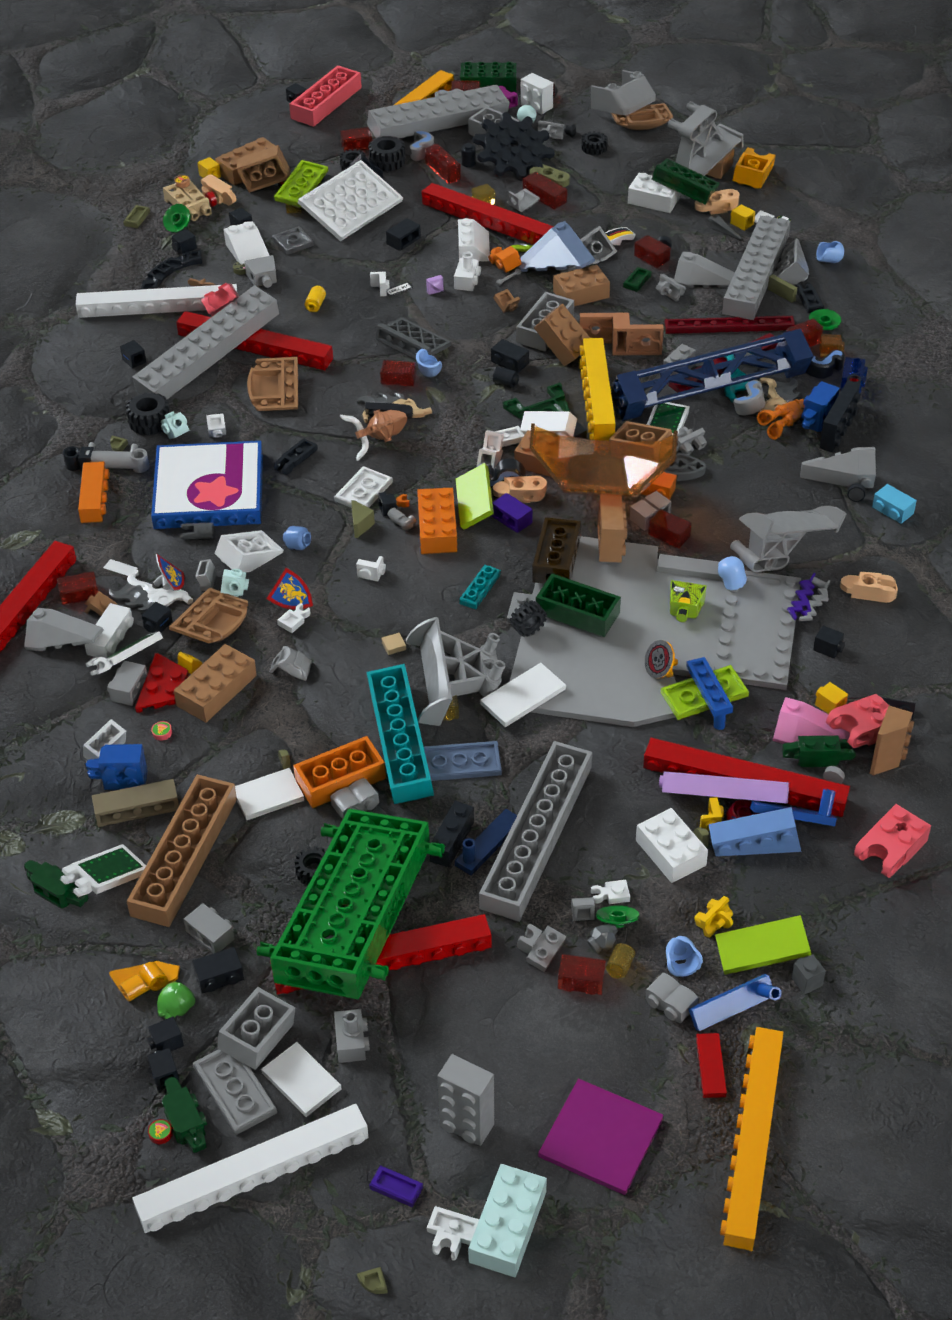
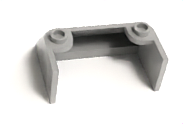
M623 70L622 86H617L614 83L608 84L605 88L591 86V109L629 115L656 101L654 90L640 71L631 72Z

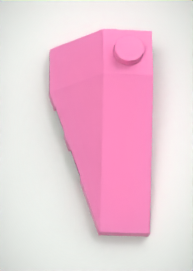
M785 697L773 741L784 744L796 742L798 736L839 735V739L848 740L850 733L843 729H832L826 724L829 714L805 702Z

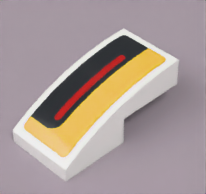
M627 227L605 232L613 245H620L622 240H634L636 235Z

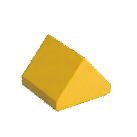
M178 653V665L186 668L189 674H192L203 664L190 654Z

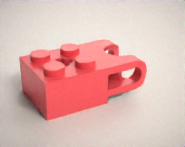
M225 283L218 287V291H211L201 299L205 309L212 317L239 297L232 284Z
M874 694L833 709L826 719V724L832 729H843L849 732L850 737L847 742L853 748L866 744L870 746L877 741L878 732L890 705L880 696Z
M895 804L857 843L854 856L861 861L871 856L881 858L883 860L881 874L890 878L928 841L931 825Z

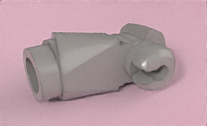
M391 508L388 511L391 522L400 525L402 530H409L416 523V518L413 515L407 518L405 514L396 508Z

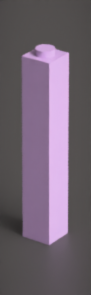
M664 772L663 775H660L659 788H662V792L788 803L789 782Z

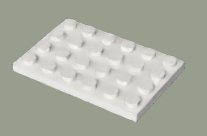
M360 160L299 198L298 204L341 242L401 203L403 197Z

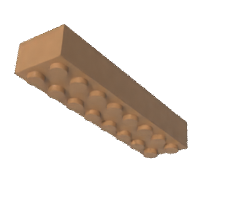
M196 775L127 899L130 917L166 927L171 926L237 801L235 784Z

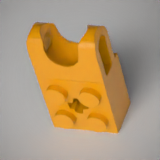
M747 147L735 166L732 181L761 189L774 166L776 155L771 153L758 155L754 152L755 149Z

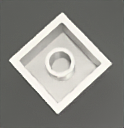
M534 73L522 78L521 105H530L541 115L552 109L553 82Z

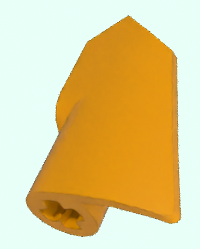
M155 961L109 972V975L126 1000L130 1002L150 989L158 991L167 984L177 980L180 966Z

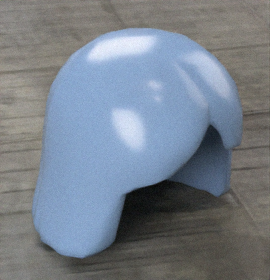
M838 241L831 243L821 242L816 252L817 260L827 263L840 262L844 256L843 245Z
M420 349L417 352L416 361L420 373L429 378L436 376L441 371V361L438 362L434 356L428 355L425 349Z
M730 556L718 563V574L723 579L726 589L738 590L746 584L747 577L744 564L739 558Z
M678 936L668 942L666 947L667 968L672 975L676 977L689 976L701 968L703 963L702 955L689 938ZM686 959V962L682 964H677L675 962L677 960Z

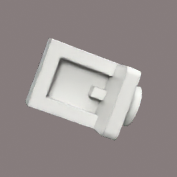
M370 272L371 287H380V296H387L386 290L390 289L389 280H386V272Z
M224 414L206 415L209 437L219 438L226 435Z
M379 556L377 562L358 559L356 563L357 577L379 581L380 576L384 575L386 570L383 557Z

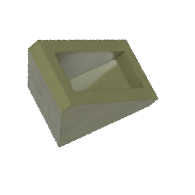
M351 500L354 536L358 538L375 524L374 510L355 500Z

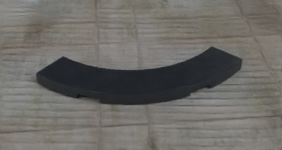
M201 250L182 253L179 257H171L161 262L147 274L148 277L143 280L141 290L158 289L162 281L173 272L187 266L202 264Z

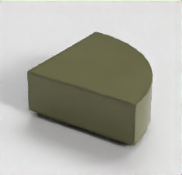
M112 436L110 439L111 449L113 451H123L128 445L127 439Z
M285 749L278 750L283 770L290 768L288 751Z
M702 827L695 828L693 833L707 847L709 832Z
M381 1267L357 1273L359 1283L367 1291L375 1294L388 1293Z

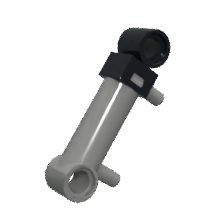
M90 442L88 447H81V450L74 446L63 450L65 467L70 471L79 469L82 471L83 463L105 462V468L133 469L137 473H143L149 469L147 451L138 448L137 444L131 445L130 452L94 451L96 445L93 442Z

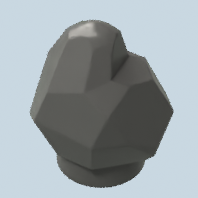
M612 924L595 927L590 932L591 937L587 942L597 954L601 951L606 952L613 947L616 940V926Z

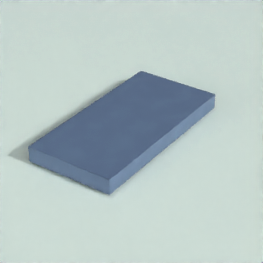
M497 741L424 747L431 781L502 775Z

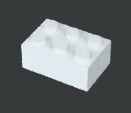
M638 173L628 188V204L671 213L680 199V193L651 180L652 175Z
M672 808L637 825L636 842L671 883L706 866L708 849Z

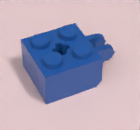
M821 381L817 387L815 386L812 389L811 394L807 395L803 402V405H805L801 416L803 428L816 432L822 431L823 422L839 396V387Z
M142 744L104 745L101 747L99 759H89L85 763L89 778L102 779L104 790H120L146 784L148 770Z

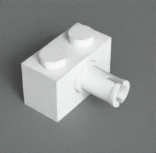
M471 252L463 253V258L459 260L454 274V289L473 291L474 286L478 284L481 266H479V260L472 259L473 254Z
M111 719L83 745V757L87 760L99 759L101 747L104 745L124 744L126 742V730Z

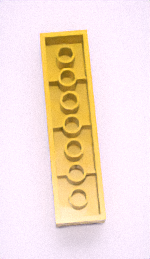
M584 338L583 345H580L581 359H579V367L581 369V379H583L584 400H587L585 401V411H588L586 412V421L590 422L588 423V433H591L589 434V444H593V451L611 450L609 439L615 433V417L603 338Z

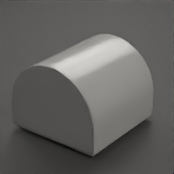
M593 897L571 899L573 921L594 920L595 903Z

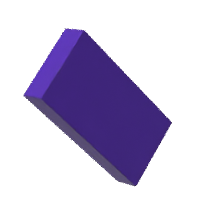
M380 1165L369 1187L375 1192L413 1208L423 1189V1183Z

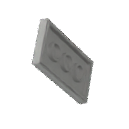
M219 1049L193 1062V1068L235 1135L277 1114L275 1105L251 1068Z

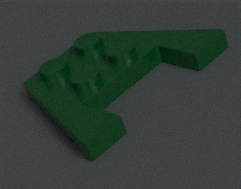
M561 383L547 387V393L552 397L551 399L524 407L517 398L503 402V409L523 420L524 411L570 412Z

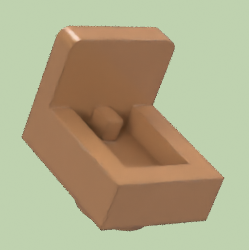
M508 289L495 294L493 297L503 313L515 310L520 301V298H514Z
M98 591L95 597L92 595L85 603L88 607L84 612L88 614L91 609L102 616L110 603L115 605L118 603Z

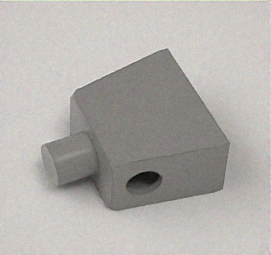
M273 255L244 261L246 275L256 287L264 285V287L269 288L273 283L277 282Z

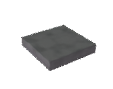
M300 226L272 235L273 241L286 255L314 246V241Z

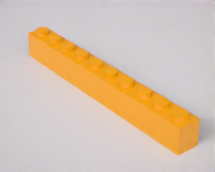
M756 1027L755 1036L750 1035L748 1049L753 1050L752 1055L747 1054L745 1068L750 1070L749 1074H744L742 1088H747L746 1094H741L739 1108H744L743 1114H738L736 1128L741 1130L740 1135L735 1134L733 1149H737V1156L732 1155L730 1170H734V1177L729 1176L727 1191L731 1192L730 1199L725 1198L723 1213H727L728 1216L727 1221L722 1220L720 1235L724 1236L723 1245L753 1251L783 1031Z

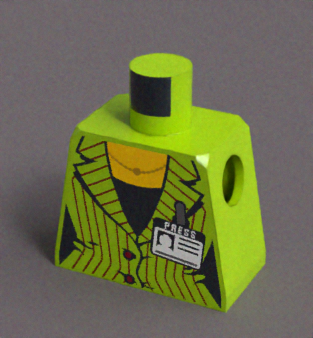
M671 580L670 614L676 616L679 622H686L688 618H697L705 602L707 585Z

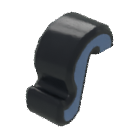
M833 350L822 360H818L814 356L806 373L816 378L830 377L834 369L839 371L843 368L844 352Z
M502 459L497 463L496 468L488 465L491 488H493L495 483L504 481V477L526 476L525 467L516 459Z

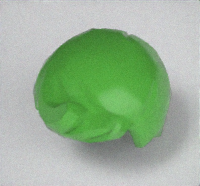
M180 982L167 984L158 996V1016L168 1019L173 1016L175 1018L176 1015H185L196 1002L194 993Z

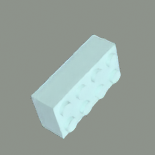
M500 1164L468 1248L469 1263L516 1278L546 1194V1177Z

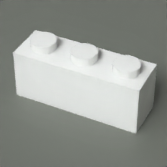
M524 411L520 431L525 434L529 430L565 440L566 438H573L577 418L570 412Z
M112 603L109 604L96 623L97 626L103 627L104 631L94 643L85 644L87 655L106 658L115 652L117 645L124 639L125 633L133 625L134 618L132 617L131 608Z

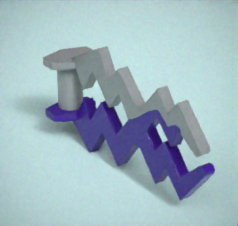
M813 573L810 579L799 581V585L803 590H796L795 593L801 601H792L791 604L794 607L787 608L794 620L797 619L795 612H801L803 615L799 618V621H810L813 619L812 616H816L817 613L813 607L822 606V601L828 602L829 600L827 588L830 580L826 583L816 578V573ZM814 585L820 587L817 589L820 595H814V592L811 590L815 588ZM807 596H812L811 598L814 601L808 600Z

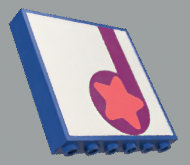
M261 441L157 445L151 513L153 528H181V524L213 522L214 526L261 524L263 465Z

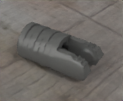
M213 522L181 524V529L194 530V532L182 533V540L214 539Z

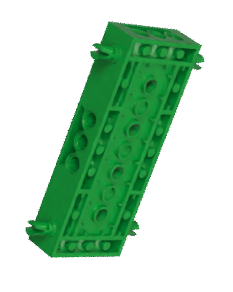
M348 809L339 827L323 823L324 827H321V836L333 839L277 946L260 942V946L257 947V956L270 958L274 983L359 1000L369 977L386 980L385 976H388L389 968L388 966L376 964L426 855L429 854L442 858L445 845L442 843H430L428 822ZM328 935L334 936L333 938L325 939Z

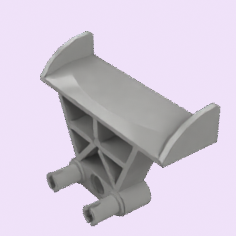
M690 101L686 106V110L693 114L682 123L671 118L668 122V128L678 131L679 135L682 136L676 163L705 176L735 146L739 149L743 148V134L723 124L716 126L714 122L717 117L716 110Z
M821 506L807 511H782L769 514L747 513L741 516L739 520L751 529L749 548H746L739 540H735L730 545V549L738 554L740 560L753 572L779 570L788 564L790 560L789 553L806 532L832 529L836 533L839 531L846 513L833 506Z
M438 617L425 620L410 631L406 638V644L420 646L429 705L418 717L419 723L440 726L452 701V697L480 692L482 696L486 697L499 688L502 680L501 674L506 667L503 661L497 659L495 650L500 641L499 635L489 633L485 644L477 648L442 632ZM444 652L449 653L451 657L445 656ZM448 674H453L455 681L449 682Z

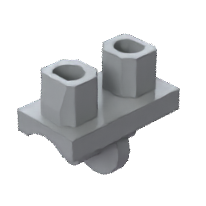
M538 121V131L547 130L550 138L562 140L565 124Z
M660 274V281L656 289L659 290L660 294L666 295L674 301H679L680 296L684 295L686 287L665 274Z
M681 427L677 435V446L673 449L675 452L681 451L683 454L690 455L694 450L693 444L698 450L704 448L707 444L703 437L705 430L701 428L693 432L692 429L688 430L687 427Z

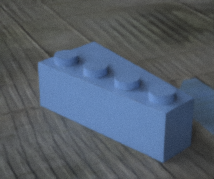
M792 807L709 824L715 856L802 852Z

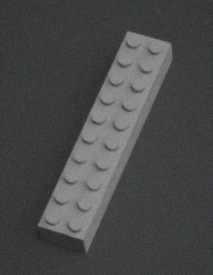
M492 85L369 110L367 125L376 139L382 136H392L399 139L414 136V132L418 130L433 132L467 125L468 119L486 106L501 113L508 112L510 102L498 85Z
M760 215L724 296L722 314L754 320L768 287L769 276L774 273L789 237L791 221L784 218L778 219L767 215Z
M254 285L135 374L132 378L136 391L140 394L147 392L159 393L165 396L166 400L279 315L277 300Z
M556 741L553 742L479 893V909L520 922L592 768L591 751Z

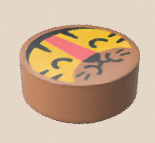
M179 175L174 179L175 186L178 188H186L190 185V179L186 175Z

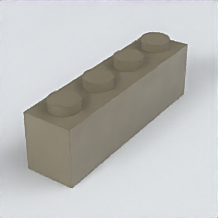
M174 779L92 795L98 827L177 811L179 807Z

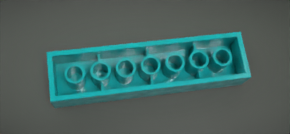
M405 664L366 672L394 804L434 796Z

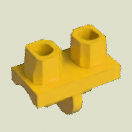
M723 896L719 901L711 899L707 904L708 912L706 914L698 912L695 915L696 926L703 929L704 936L710 938L721 927L728 929L733 925L731 918L733 912L728 905V897Z

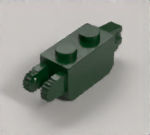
M839 735L798 736L796 742L784 743L782 746L783 758L798 759V765L801 767L836 766L839 764V760L854 759L856 752L847 742L848 740L839 739Z
M33 860L25 862L26 875L32 882L34 893L57 907L65 908L69 904L82 907L89 899L88 894L78 897L73 892L75 888H79L75 885V882L65 885L60 880L61 876L66 875L58 866H52L47 862L41 865Z
M168 1078L164 1083L167 1095H164L162 1104L176 1141L182 1145L188 1144L193 1153L207 1148L204 1138L206 1135L204 1126L207 1125V1121L203 1112L198 1113L196 1109L199 1106L194 1093L190 1094L187 1087L181 1088L177 1078Z

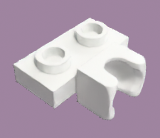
M435 1206L427 1225V1232L436 1235L432 1245L433 1253L438 1255L443 1247H449L452 1253L451 1260H456L461 1249V1243L470 1245L479 1219Z

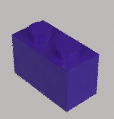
M505 493L493 502L494 514L492 517L516 533H519L532 523L533 509L508 493Z

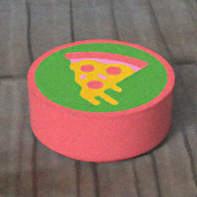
M160 721L152 726L151 731L156 740L163 741L171 737L172 728L168 722Z

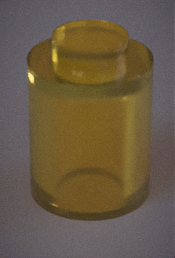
M623 943L615 945L606 965V970L611 977L616 979L626 977L636 955L632 947Z

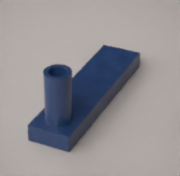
M505 809L475 840L471 838L465 839L463 841V852L455 860V866L472 876L505 842L517 815Z

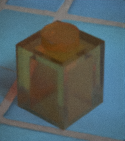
M821 334L819 346L821 358H824L833 350L844 352L845 343L842 342L841 335Z

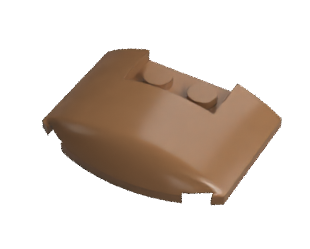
M665 103L646 105L629 115L611 113L618 125L632 130L653 129L673 118V114Z
M298 357L257 359L255 361L257 365L254 368L251 367L247 381L249 398L257 411L298 409Z
M208 588L169 626V630L206 643L222 641L233 634L244 621L247 615L248 601Z

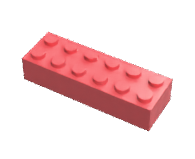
M337 65L289 104L291 119L309 126H316L362 88L361 73Z

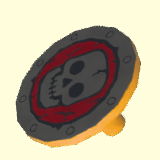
M657 640L647 649L645 655L646 671L651 677L657 679L664 678L665 676L667 678L673 677L672 668L678 664L673 647L667 641Z

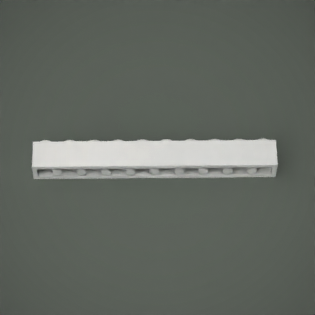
M232 284L237 292V284ZM221 285L77 293L76 309L78 318L203 311L206 309L201 299L211 291H218V287Z
M353 1104L132 1197L145 1233L157 1231L166 1224L173 1221H181L187 1215L204 1211L215 1203L225 1202L232 1196L241 1192H248L264 1182H272L283 1174L293 1173L304 1165L316 1163L321 1158L330 1154H337L351 1145H358L369 1138L368 1127L357 1104Z

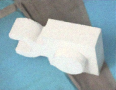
M298 604L295 611L289 609L277 620L278 625L293 633L304 623V618L310 616V608L308 607L302 611L303 604Z
M626 880L605 882V887L598 885L591 887V894H599L593 896L594 903L596 904L608 899L609 904L630 902Z

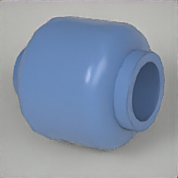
M290 526L283 534V541L289 549L304 550L311 543V534L305 527Z

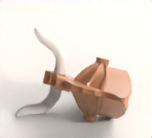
M380 409L373 412L374 416L365 429L354 416L340 415L342 420L352 422L356 426L357 432L355 434L357 439L360 438L362 441V449L357 454L356 460L359 461L368 451L369 442L367 435L384 440L385 442L391 441V437L399 434L407 422L406 414L397 410L381 412Z

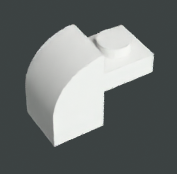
M486 430L483 448L479 449L477 467L486 463L487 466L492 465V468H496L503 453L501 449L504 433Z

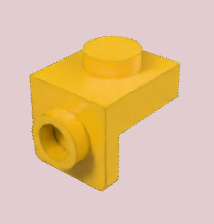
M717 797L709 798L708 815H702L700 819V828H705L707 831H710L709 824L722 822L724 817L723 806L719 805Z

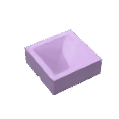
M441 275L426 279L427 293L429 295L443 291V277Z

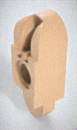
M211 174L201 179L202 194L204 196L205 193L212 191L219 205L224 203L229 206L236 202V196L230 190L232 186Z
M734 189L715 191L710 196L706 205L695 201L694 208L700 212L709 211L711 215L727 213L738 206L740 194Z
M541 476L504 477V481H499L493 485V495L500 498L505 493H508L522 503L541 501L547 491V481Z
M860 572L859 576H844L840 583V588L844 592L850 593L851 598L889 603L896 599L898 592L894 578L889 575H882V573Z

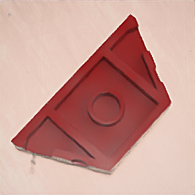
M155 653L135 706L136 712H143L142 708L151 706L157 709L165 705L176 704L174 690L188 678V670L159 653Z

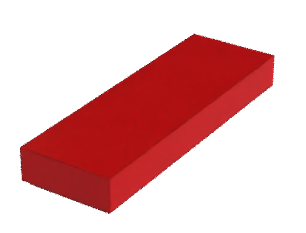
M719 1033L696 1034L703 1098L726 1097L727 1091Z

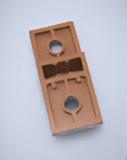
M580 313L579 324L590 338H603L604 343H612V355H662L663 324L630 325L629 313ZM598 326L600 329L593 330L592 327ZM644 338L650 339L648 342L642 341Z

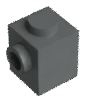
M814 955L806 958L802 957L794 963L792 979L805 995L823 986L826 970Z

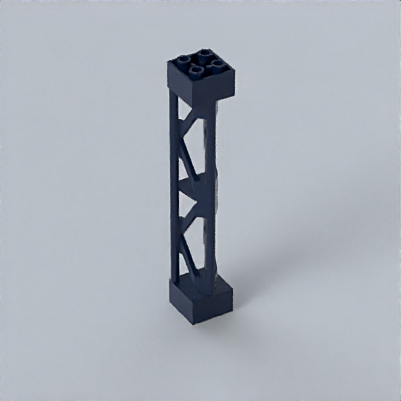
M800 328L778 336L640 371L616 375L611 389L612 401L616 405L617 414L620 415L622 421L640 417L644 408L782 372L785 373L786 378L805 374L814 356ZM778 343L773 350L763 351L761 348ZM734 355L735 359L714 364L713 359ZM766 358L775 362L776 365L757 360ZM704 362L702 368L694 370L688 368L689 365ZM741 364L767 369L731 379V375ZM726 368L719 377L717 370ZM658 373L661 376L659 379L641 383L639 378ZM693 377L701 380L703 383L686 380V378ZM670 382L694 387L693 389L657 398V395ZM652 387L646 395L644 389Z

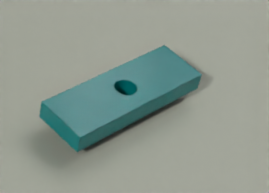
M484 564L460 597L459 604L476 610L500 577L501 570Z

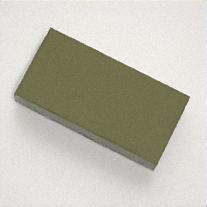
M135 205L123 221L124 226L139 228L150 213V207Z
M773 274L769 276V291L791 303L796 301L797 287Z

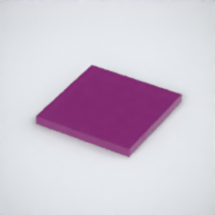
M578 1078L539 1150L538 1157L626 1195L664 1115Z

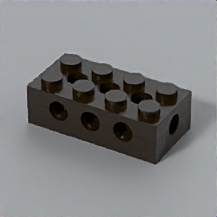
M545 517L532 565V582L545 584L551 574L571 580L581 539V521Z

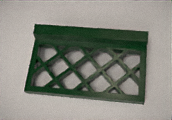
M667 158L660 165L656 166L651 179L705 205L720 185L719 182Z

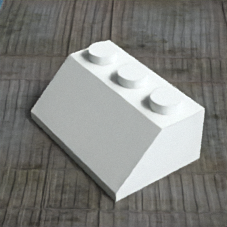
M458 219L459 260L463 258V253L471 252L473 254L472 259L490 261L488 258L490 255L489 231L474 219Z

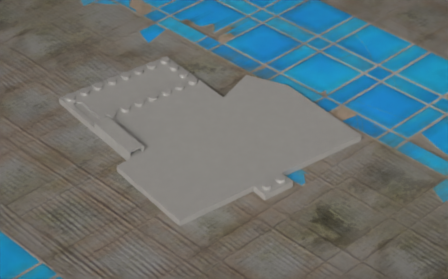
M581 536L571 580L620 596V614L605 637L545 617L547 620L543 622L544 626H540V630H536L534 635L530 633L528 637L526 635L525 637L521 636L510 681H512L537 664L542 663L566 684V690L535 708L531 713L637 727L676 717L660 693L661 688L676 683L674 676L670 678L665 676L664 678L657 679L651 677L645 668L647 649L657 640L667 641L673 647L675 658L678 660L677 666L672 668L674 675L692 677L686 667V661L705 657L713 671L731 665L746 685L786 690L796 621L792 618L787 608L794 607L791 604L792 601H798L799 597L795 591L800 590L799 581H801V578L745 571L747 577L746 584L738 590H728L724 586L723 579L718 574V561L660 554L659 559H657L658 546L625 542L626 554L622 556L621 563L599 562L598 538ZM671 580L707 585L705 602L697 618H688L686 622H679L676 616L670 614ZM535 583L532 594L513 593L507 616V624H510L511 614L515 613V608H520V604L524 605V602H529L530 600L536 601V596L544 584Z

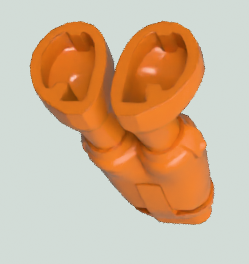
M795 399L794 401L777 405L774 411L762 410L758 413L757 420L763 426L771 423L777 417H782L781 420L773 422L768 427L767 434L769 438L774 440L780 438L784 426H793L794 422L801 418L805 409V405H803L804 399Z

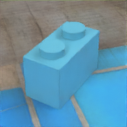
M886 484L874 494L872 508L902 524L914 514L917 500Z

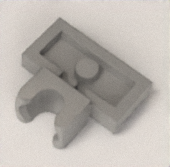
M528 924L525 937H519L517 948L528 954L526 958L527 963L545 972L563 945L566 936L549 926L542 933V930Z

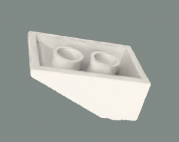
M253 221L244 222L236 226L232 225L224 229L226 246L241 265L245 264L244 261L270 256Z
M260 530L221 535L215 555L231 569L251 572L279 556L284 550Z

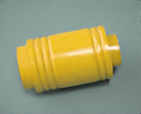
M322 286L311 288L304 303L308 311L317 312L320 309L326 296L325 289Z

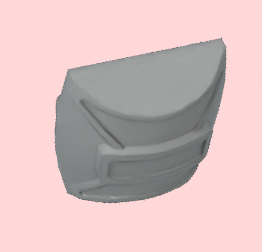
M523 189L516 194L509 191L507 203L522 213L531 208L540 198L527 189Z
M283 646L282 650L273 659L269 672L273 673L279 667L288 674L306 681L312 660L300 651Z

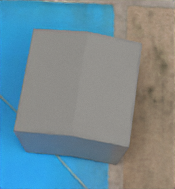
M211 559L200 561L196 579L200 584L201 591H206L208 588L213 589L216 570Z

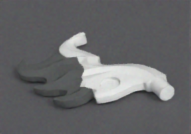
M137 569L130 573L127 578L128 582L121 590L113 591L109 589L112 599L130 601L125 603V607L129 608L141 606L142 608H138V612L142 613L155 602L166 607L178 600L184 601L188 605L193 602V598L188 595V592L182 589L179 591H173L171 588L168 590L163 588L154 589L152 584L135 579L139 575Z

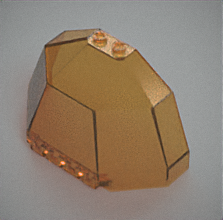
M531 423L529 449L564 493L638 497L677 459L678 431H674L673 435L661 441H598L561 436L537 427L535 423Z

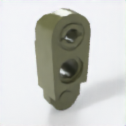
M544 164L543 168L533 167L530 169V178L537 181L538 186L549 191L560 192L569 185L570 175L564 171Z

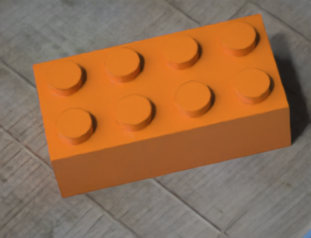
M453 488L417 489L421 554L457 552Z
M368 736L293 765L295 780L312 809L330 802V796L342 788L349 787L359 779L366 778L370 784L386 779L385 762Z

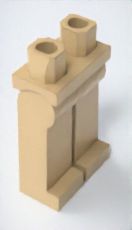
M191 181L190 185L186 188H178L175 186V183L163 187L164 200L173 205H185L190 211V220L196 221L199 216H209L212 214L209 199L205 198Z

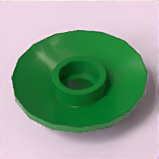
M175 204L168 208L163 217V225L166 230L177 233L186 228L191 217L189 209L183 204Z
M819 309L810 314L809 322L818 329L831 330L841 324V317L835 311Z
M608 906L599 909L596 912V917L602 922L615 925L616 928H622L624 924L638 920L639 912L627 906Z

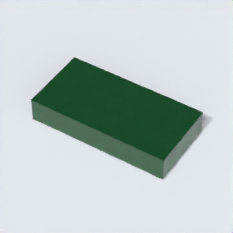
M637 267L625 280L623 288L638 292L651 277L652 271Z

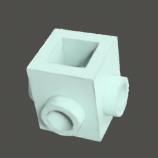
M172 411L164 415L165 419L161 420L162 430L168 435L169 439L176 438L190 431L187 426V419L181 412L175 414Z
M224 569L220 593L236 597L243 596V592L248 590L249 579H246V572L240 569Z

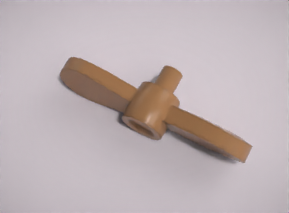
M192 278L188 280L190 286L215 285L211 282H205L206 279L204 278L200 281Z

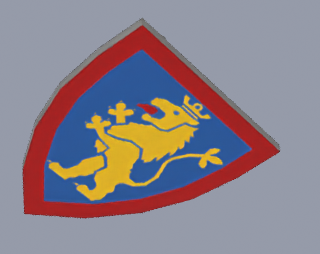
M156 554L157 564L162 575L153 581L154 585L159 587L162 584L164 590L171 588L173 591H179L184 586V573Z
M286 567L268 595L267 600L282 608L295 610L296 606L300 603L303 604V609L312 607L313 601L308 586L301 577Z

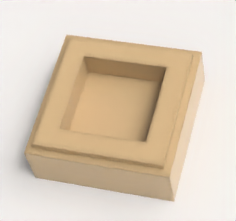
M400 633L382 637V644L388 655L406 650V644Z

